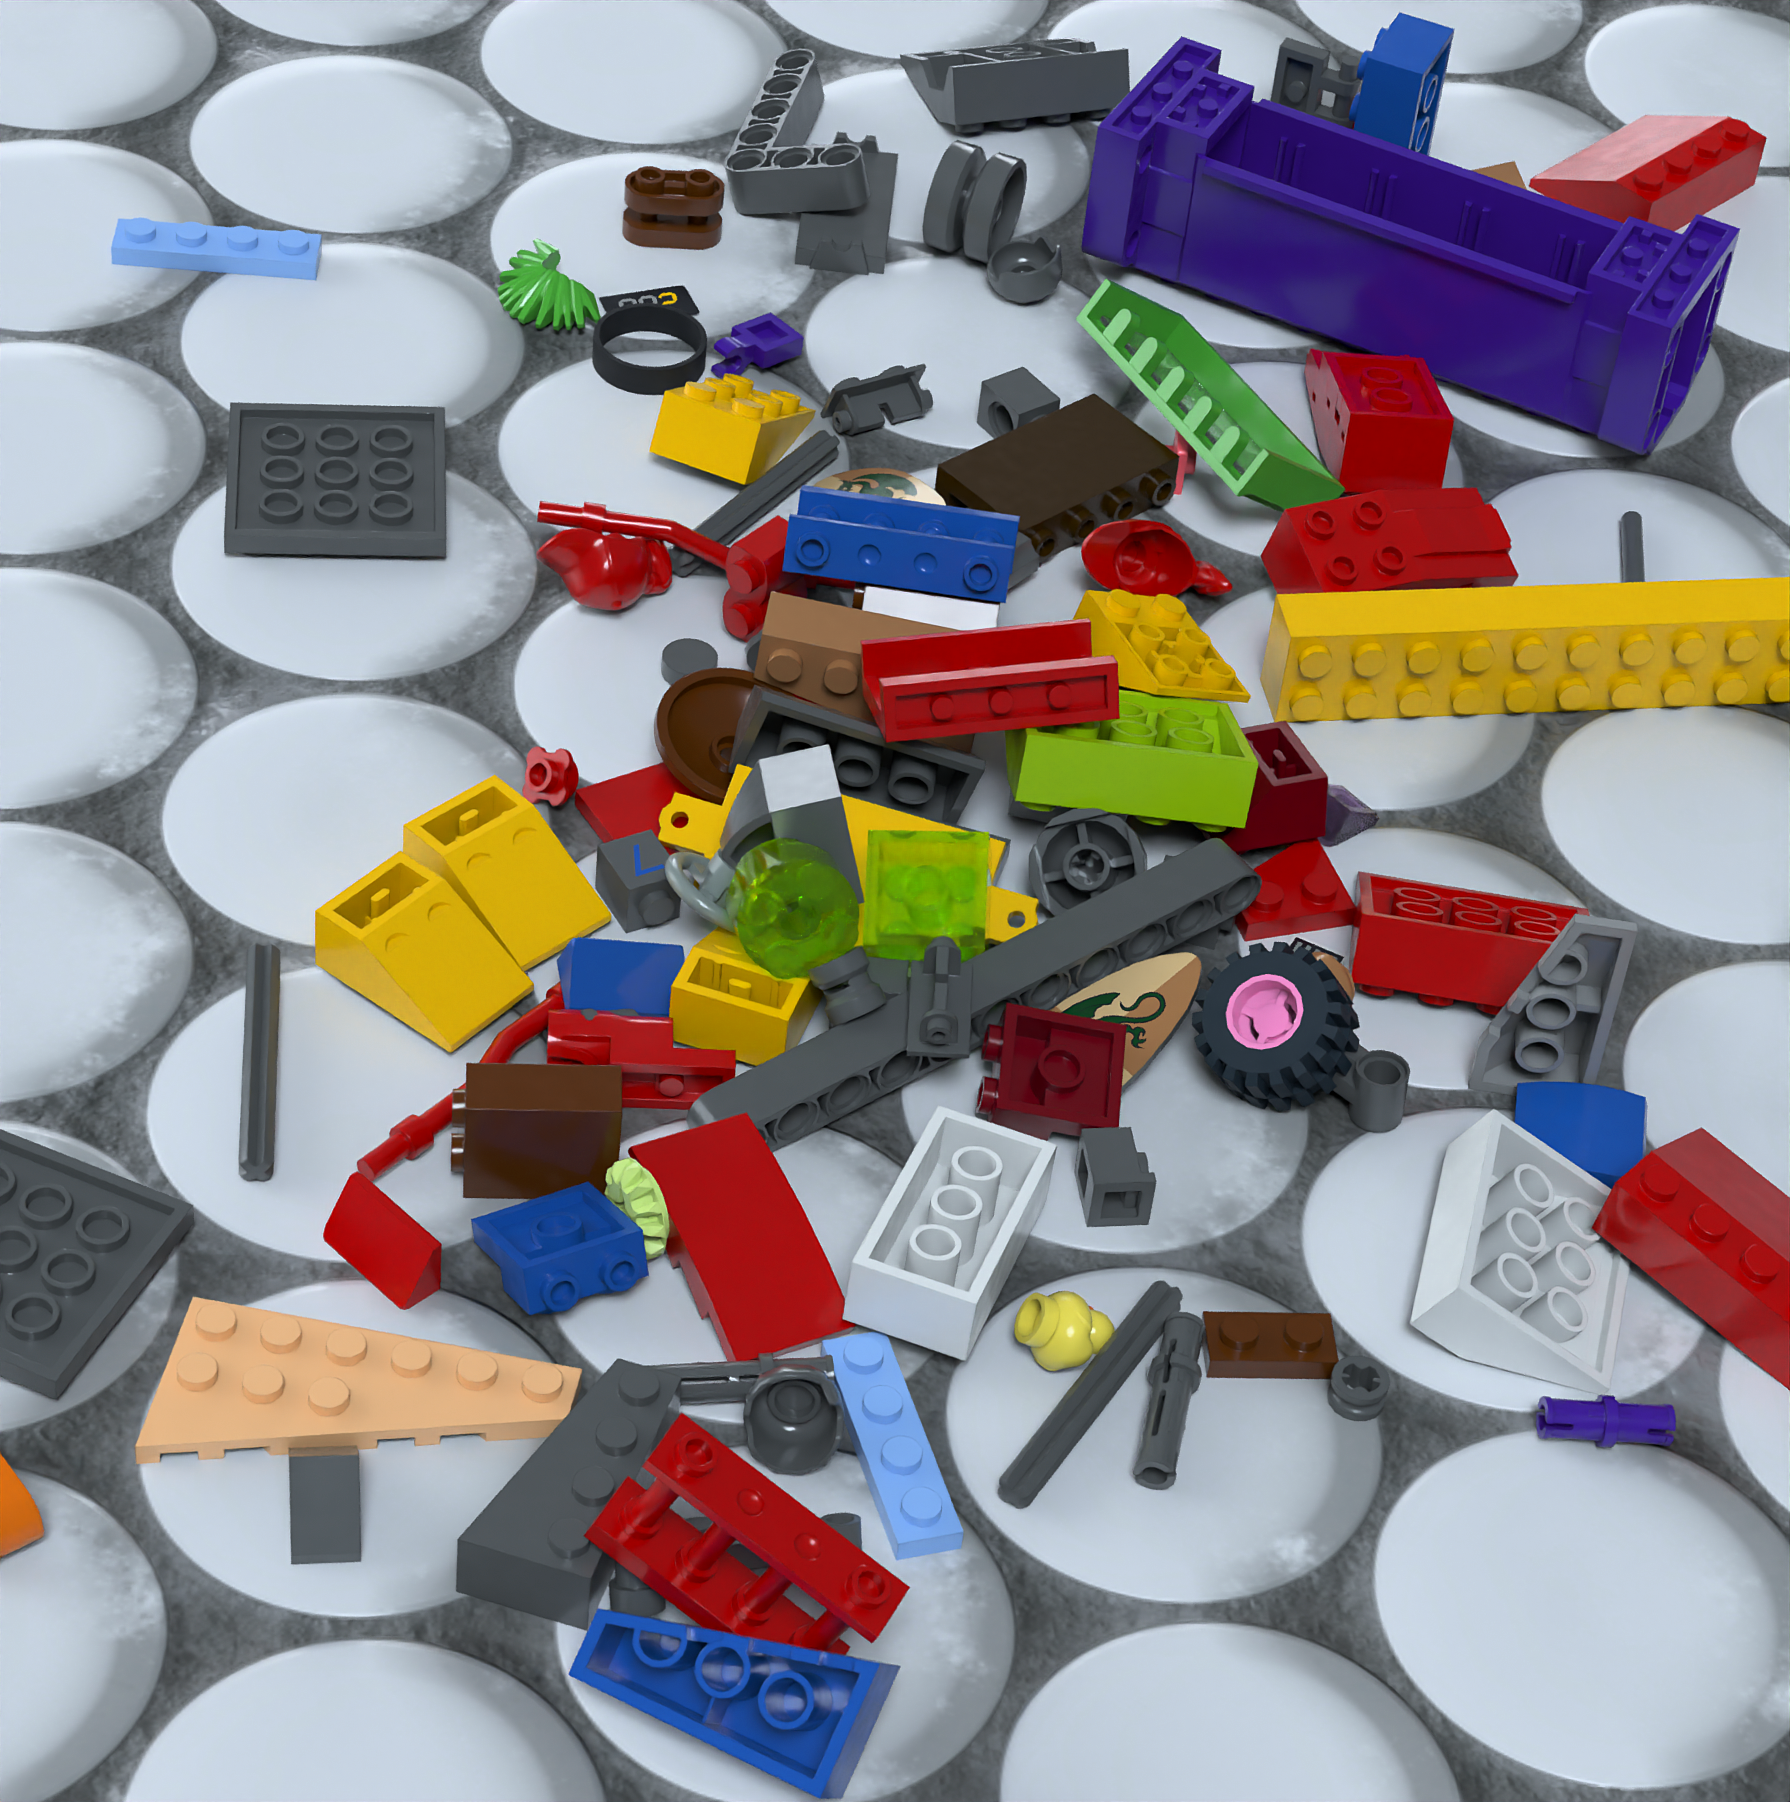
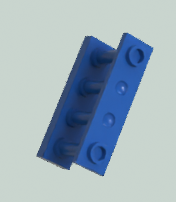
M802 485L797 515H789L782 571L1006 603L1009 577L1012 575L1020 516Z

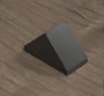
M357 1445L288 1448L291 1565L361 1562L360 1466Z

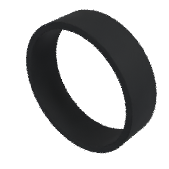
M636 303L621 306L603 315L595 325L592 353L593 366L603 380L618 389L640 395H664L666 390L684 387L686 382H697L703 375L707 349L706 331L696 318L675 307L655 303ZM658 332L684 341L696 353L677 364L649 367L631 364L618 359L604 348V345L613 338L627 333Z

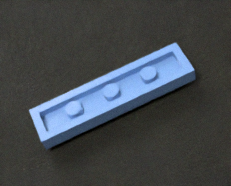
M118 218L111 246L112 264L316 280L322 252V235L304 233L299 230L271 231L253 229L249 226L221 227L203 225L198 222L171 223L152 221L147 218Z
M875 1331L823 1340L820 1357L825 1355H832L835 1385L841 1394L845 1411L844 1422L895 1559L902 1560L961 1549L964 1531L887 1334Z

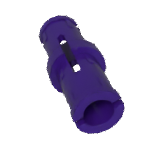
M1599 1395L1596 1401L1557 1399L1542 1396L1538 1402L1539 1409H1545V1413H1536V1428L1540 1439L1594 1440L1597 1443L1596 1446L1601 1448H1612L1616 1442L1670 1446L1674 1440L1672 1433H1666V1430L1675 1431L1676 1429L1675 1410L1671 1404L1624 1403L1615 1400L1614 1395Z

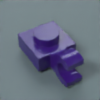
M773 313L764 314L732 326L731 337H724L714 344V349L723 355L725 359L721 363L712 365L711 371L722 379L726 373L740 376L751 362H754L762 369L802 354L804 337Z

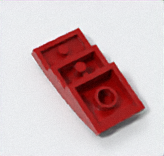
M747 1112L629 1148L630 1158L635 1159L642 1167L646 1168L659 1185L669 1216L670 1228L665 1249L673 1268L677 1266L682 1267L702 1319L711 1318L727 1361L758 1360V1353H772L773 1358L822 1343L823 1340L850 1334L856 1327L855 1323L842 1319L845 1298L830 1263L791 1185Z

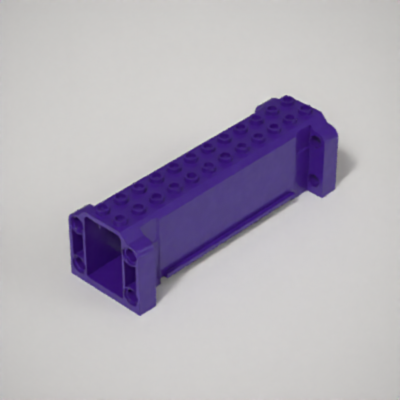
M1182 36L1098 126L1081 249L1083 253L1125 268H1135L1160 277L1167 283L1180 284L1202 292L1209 298L1224 300L1249 309L1256 315L1268 316L1293 325L1300 331L1315 333L1340 342L1343 346L1350 349H1359L1373 355L1400 356L1405 354L1410 357L1424 358L1432 376L1438 381L1459 385L1478 392L1485 398L1500 400L1525 409L1532 415L1547 417L1572 426L1579 432L1597 435L1599 440L1644 455V453L1651 455L1683 407L1694 379L1705 360L1740 228L1696 214L1683 234L1631 216L1628 217L1625 223H1621L1263 98L1259 103L1252 101L1255 86L1218 74L1222 50Z

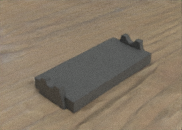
M837 132L832 144H854L861 149L871 197L861 206L852 209L801 212L795 264L809 266V269L851 274H884L898 154L879 152L876 136L866 135L863 141L853 142L848 138L847 133Z

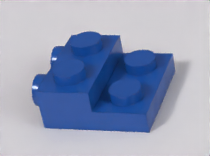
M590 1182L471 1219L474 1242L500 1266L503 1290L529 1315L566 1311L573 1307L578 1299L596 1293L609 1294L625 1291L631 1288L638 1279L649 1276L643 1230Z

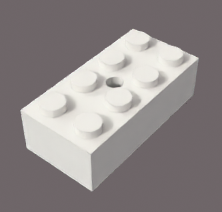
M938 1105L851 1263L842 1319L966 1361L1047 1200L1057 1144Z

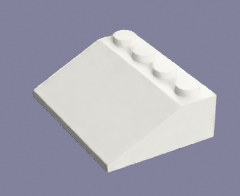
M1496 1109L1491 1110L1447 1145L1410 1325L1462 1359L1598 1395H1603L1609 1391L1631 1261L1592 1229L1612 1189Z

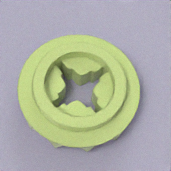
M628 1157L616 1161L612 1167L607 1169L605 1179L608 1186L604 1194L643 1230L646 1259L649 1260L661 1256L666 1248L670 1226L666 1203L659 1185L652 1174L635 1159Z

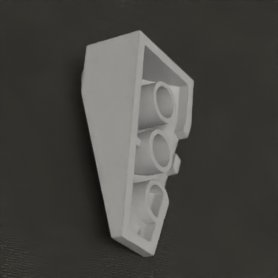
M1575 914L1479 1037L1468 1080V1089L1516 1096L1517 1083L1575 1082L1595 1085L1636 940L1638 923Z

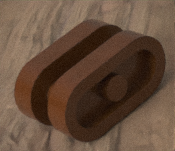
M654 166L641 167L631 172L625 179L624 202L628 207L623 213L622 234L628 242L641 247L693 250L712 248L721 240L722 217L718 212L723 208L725 185L719 177L705 169L680 171L662 170Z

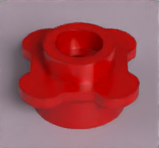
M539 746L533 747L529 751L526 758L528 766L525 771L526 783L522 790L523 797L532 804H537L540 800H549L553 806L563 805L575 792L579 780L578 768L573 761L572 754L567 749L562 748L557 749L555 753H550L545 748Z

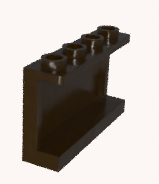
M1093 393L938 464L935 491L944 499L946 506L969 507L973 510L1020 516L1018 531L1031 539L1032 546L1039 555V562H1043L1055 554L1084 542L1091 532L1104 524L1131 519L1170 500L1176 487L1175 481L1180 456Z

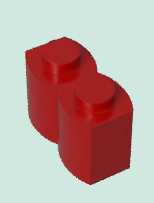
M779 515L734 543L727 554L726 575L730 588L723 599L722 612L724 624L728 632L746 643L763 629L771 591L807 598V587L803 577L805 574L782 571L788 521Z

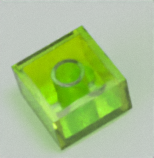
M868 830L863 948L867 957L908 960V968H911L912 960L924 961L925 948L931 944L934 938L939 936H946L954 940L955 945L961 951V963L989 950L992 850L989 832Z

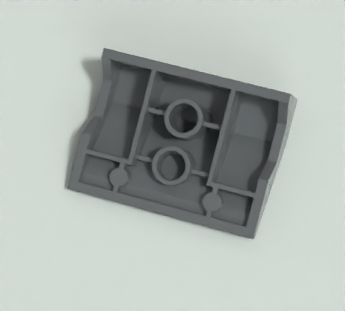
M1074 37L900 55L903 69L936 119L955 125V132L982 131L983 122L999 121V127H1022L1027 125V118L1042 116V121L1047 123L1066 122L1071 120V113L1086 111V117L1103 118L1107 117L1130 92L1128 49L1097 51L1093 41Z

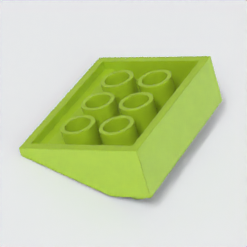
M1119 690L1120 719L1005 730L1007 780L1015 801H1020L1023 806L1029 809L1052 811L1056 806L1078 809L1098 808L1110 814L1135 815L1138 820L1153 825H1166L1170 820L1192 822L1195 827L1211 832L1225 831L1227 826L1245 828L1258 761L1228 703Z

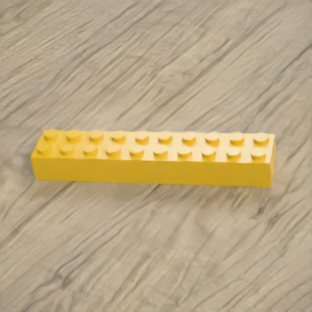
M1790 577L1276 594L1260 681L1274 722L1790 703Z

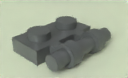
M1286 37L1279 47L1270 101L1353 129L1354 122L1349 120V112L1354 96L1360 92L1362 80L1357 79L1360 59L1351 55L1344 56L1341 60L1340 70L1336 71L1328 68L1331 51ZM1324 90L1335 94L1333 107L1321 104Z

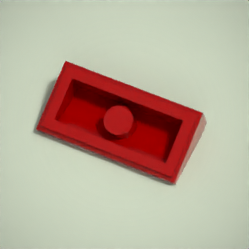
M358 1171L351 1174L325 1225L323 1239L398 1308L402 1310L409 1309L440 1290L442 1244L363 1174H360Z

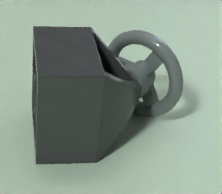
M829 744L759 759L745 779L734 800L720 838L721 848L717 850L712 859L691 852H677L670 855L664 865L665 876L670 886L689 907L715 925L741 935L759 934L768 924L766 908L757 894L750 888L752 885L793 919L865 903ZM683 870H688L700 885L699 890L688 880ZM724 908H729L730 910H732V911H734V912H736V913H738V914H740V915L734 914V913H732V912H730V911H728V910H726V909H724Z

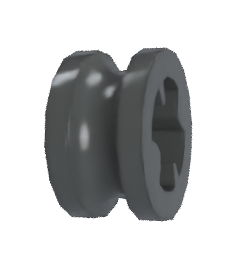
M1349 1356L1341 1359L1335 1364L1332 1371L1331 1382L1327 1392L1329 1405L1334 1412L1352 1421H1368L1376 1418L1383 1411L1386 1402V1395L1390 1386L1389 1373L1382 1364L1369 1357Z

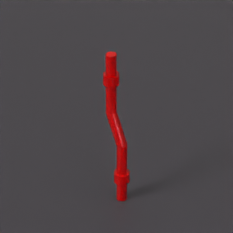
M540 501L537 517V522L589 529L600 534L603 532L618 533L620 535L642 536L647 539L667 541L726 570V558L729 547L673 520L608 511L605 504L584 502V507ZM808 574L803 576L807 589L815 590L816 585L851 590L855 588L856 581Z
M560 981L547 990L544 1001L496 1035L479 1063H508L516 1050L548 1028L549 1008L565 1009ZM466 1082L457 1089H466ZM453 1092L420 1116L409 1115L391 1128L389 1132L390 1138L357 1161V1168L360 1174H363L372 1182L404 1158L413 1160L430 1148L434 1143V1136L452 1124Z

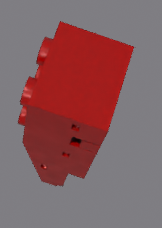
M1310 349L1309 353H1307L1304 373L1318 445L1328 470L1346 488L1343 493L1352 496L1385 489L1442 488L1454 418L1424 358L1410 357L1405 354L1388 356L1324 352Z
M1477 487L1385 489L1287 508L1284 510L1260 556L1277 594L1513 586L1519 577L1508 554L1512 548L1510 536L1497 509H1494L1491 503L1484 504Z

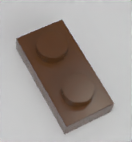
M1203 1311L1202 1321L1204 1322L1203 1327L1206 1326V1332L1202 1340V1349L1207 1378L1331 1379L1333 1368L1339 1362L1331 1313Z

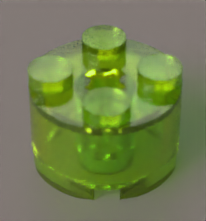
M777 838L761 843L741 858L735 868L736 873L732 878L729 889L727 887L725 905L730 923L743 948L757 965L778 979L809 976L808 969L834 960L854 947L859 935V905L857 897L841 868L827 851L818 846L799 842L798 839ZM797 901L798 908L788 913L786 906Z

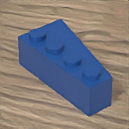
M598 1608L568 1675L819 1799H842L901 1666L638 1614Z

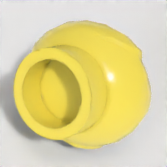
M1058 1291L1049 1296L1040 1293H1033L1028 1296L1017 1313L1014 1333L1019 1342L1030 1346L1038 1364L1049 1371H1057L1085 1364L1092 1354H1097L1112 1336L1114 1326L1107 1315L1088 1306L1086 1300L1075 1292Z

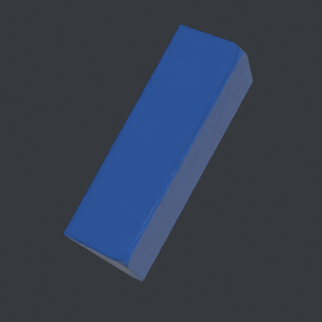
M582 937L571 939L557 959L565 1009L583 1010L590 1008L596 1011L633 1009L639 1016L669 1017L671 985L685 962L683 946Z

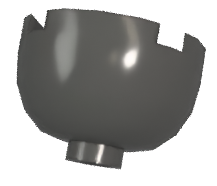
M1098 808L1073 809L1054 817L1044 827L1046 829L1039 835L1036 844H1033L1029 854V881L1039 902L1054 916L1147 870V854L1139 835L1122 818Z

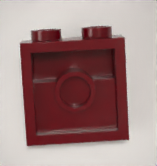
M1006 1003L998 1024H988L984 1034L981 1059L993 1062L991 1077L983 1076L977 1095L976 1113L986 1114L987 1122L1048 1141L1051 1132L1080 1137L1081 1129L1119 1127L1127 1025Z

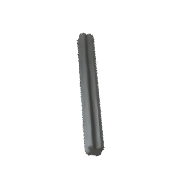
M826 430L818 431L693 530L720 544L726 545L837 457L839 454L837 448L840 444L839 439L836 435L830 436ZM675 545L668 549L672 562V571L674 570L680 577L687 576L706 561Z
M256 943L247 950L238 1158L239 1175L246 1181H251L255 1178L266 1181L273 1175L281 962L280 950L272 943L266 946Z
M1164 1280L1152 1283L999 1478L1000 1487L998 1495L1003 1502H1010L1017 1509H1023L1031 1504L1164 1332L1163 1326L1166 1317L1181 1310L1180 1301L1183 1299V1295L1178 1287H1170Z

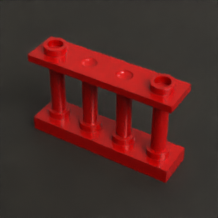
M682 1412L642 1465L646 1471L657 1479L646 1490L627 1476L583 1535L701 1627L843 1655L847 1654L851 1646L839 1637L851 1627L870 1643H873L879 1637L910 1588ZM679 1496L713 1521L704 1533L669 1508ZM735 1540H738L770 1565L760 1577L726 1551ZM793 1583L827 1609L817 1620L783 1595Z

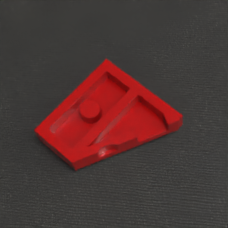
M1318 838L1297 841L1253 869L1262 879L1260 892L1246 909L1237 914L1235 920L1243 940L1252 941L1353 925L1356 906Z

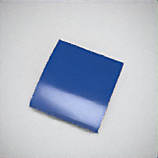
M1546 1081L1517 1083L1514 1123L1610 1189L1613 1188L1616 1181L1645 1157L1648 1109L1646 1097L1620 1089L1586 1083Z

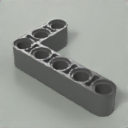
M790 50L779 55L774 60L725 159L724 167L737 212L742 214L846 210L861 206L871 197L863 155L859 146L846 143L803 146L825 98L816 56L811 50Z

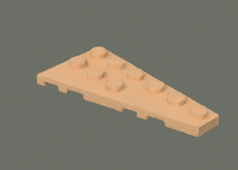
M193 1297L135 1445L136 1464L160 1463V1454L195 1451H198V1460L222 1459L226 1449L263 1447L270 1455L288 1454V1448L357 1445L358 1450L376 1449L378 1440L414 1437L415 1446L440 1444V1436L478 1433L485 1441L546 1438L576 1406L582 1383V1369Z

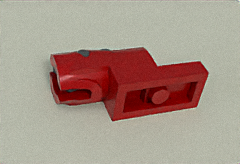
M549 1008L546 1064L620 1065L622 1107L690 1110L692 1104L702 1094L735 1077L736 1050L673 1048V1018L639 1016L633 1009L596 1011L590 1008L583 1010Z

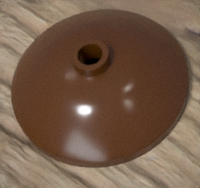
M708 668L683 676L665 692L654 718L655 743L667 768L693 793L721 806L733 777V773L728 772L738 720L754 685L795 697L788 691L754 678L753 672L741 669Z

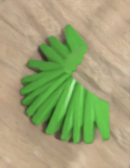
M536 238L533 240V244L537 253L519 250L517 252L518 258H510L509 264L514 269L501 272L499 278L505 284L498 287L499 301L503 304V309L510 311L509 314L512 318L518 317V322L526 324L536 320V328H543L553 321L554 330H560L564 324H566L567 330H571L574 322H576L578 329L585 327L586 317L595 324L601 318L594 293L584 287L583 284L569 279L566 275L556 271L561 259L558 248Z

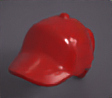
M1140 519L1110 522L1091 532L1082 544L1081 555L1088 574L1098 584L1110 591L1120 589L1134 595L1156 597L1158 594H1167L1176 597L1190 587L1198 593L1210 596L1225 594L1233 589L1232 584L1217 567L1209 562L1196 561L1190 547L1183 540L1182 536L1174 532L1171 527L1160 522Z
M571 528L553 536L536 553L537 560L562 577L573 599L579 604L590 608L621 610L636 602L643 593L647 595L664 593L672 583L671 558L664 541L647 539L642 536L628 539L618 533H611L606 536L589 529Z

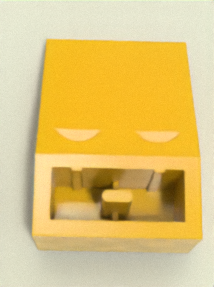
M726 373L722 379L707 377L703 383L686 382L684 387L665 391L649 452L747 485L753 483L777 464L812 421L816 410L800 405L801 398L786 391L771 390L769 395L753 389L754 381L735 374Z
M1113 589L1110 592L1086 590L1073 620L1089 618L1091 621L1093 657L1110 655L1115 657L1118 662L1119 686L1154 695L1248 703L1251 697L1236 677L1235 670L1223 660L1211 644L1210 637L1198 627L1186 611L1185 604L1179 599L1167 594H1158L1156 597L1134 595L1120 589Z
M496 775L487 778L403 825V853L444 878L524 972L564 949L571 939L584 937L611 921L610 911L536 807Z
M401 851L315 910V964L450 1053L534 990V983L449 883Z
M718 926L692 947L671 985L669 1017L673 1018V1041L699 1049L736 1050V1060L755 1066L796 1047L824 994L822 990L813 986L807 969L836 955L837 947L766 927L761 933L756 935H741Z

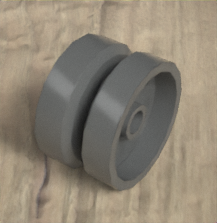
M960 140L952 142L941 158L929 189L922 227L925 244L949 253L957 250L963 244L964 252L969 259L988 264L991 253L1003 243L1010 242L1014 234L1026 189L1027 167L1024 160L999 152L987 161L982 147Z

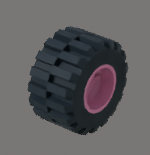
M1275 941L1272 951H1268L1262 942L1249 945V955L1241 957L1235 951L1227 956L1226 960L1230 965L1221 972L1214 967L1208 974L1207 978L1212 983L1210 989H1199L1195 1001L1203 1010L1192 1013V1026L1199 1033V1035L1194 1037L1197 1049L1205 1057L1204 1061L1222 1082L1241 1100L1246 1097L1253 1106L1261 1109H1266L1270 1101L1277 1111L1291 1110V1101L1297 1099L1305 1107L1315 1103L1313 1093L1322 1088L1328 1095L1337 1087L1332 1080L1336 1072L1346 1076L1350 1070L1352 1063L1346 1057L1345 1052L1358 1051L1360 1040L1353 1032L1354 1029L1360 1027L1358 1015L1351 1007L1353 1002L1326 964L1321 959L1317 961L1311 951L1299 946L1294 952L1288 943Z

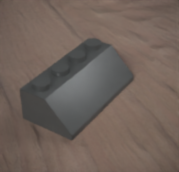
M754 685L738 720L728 772L734 774L737 764L753 768L759 759L829 744L841 794L897 811L904 810L956 825L985 771L986 761L975 754L928 739L885 742L877 723Z

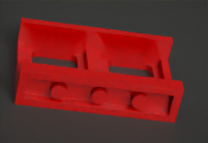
M1089 618L860 641L863 696L885 742L1120 719L1118 662L1113 655L1093 657L1091 621Z

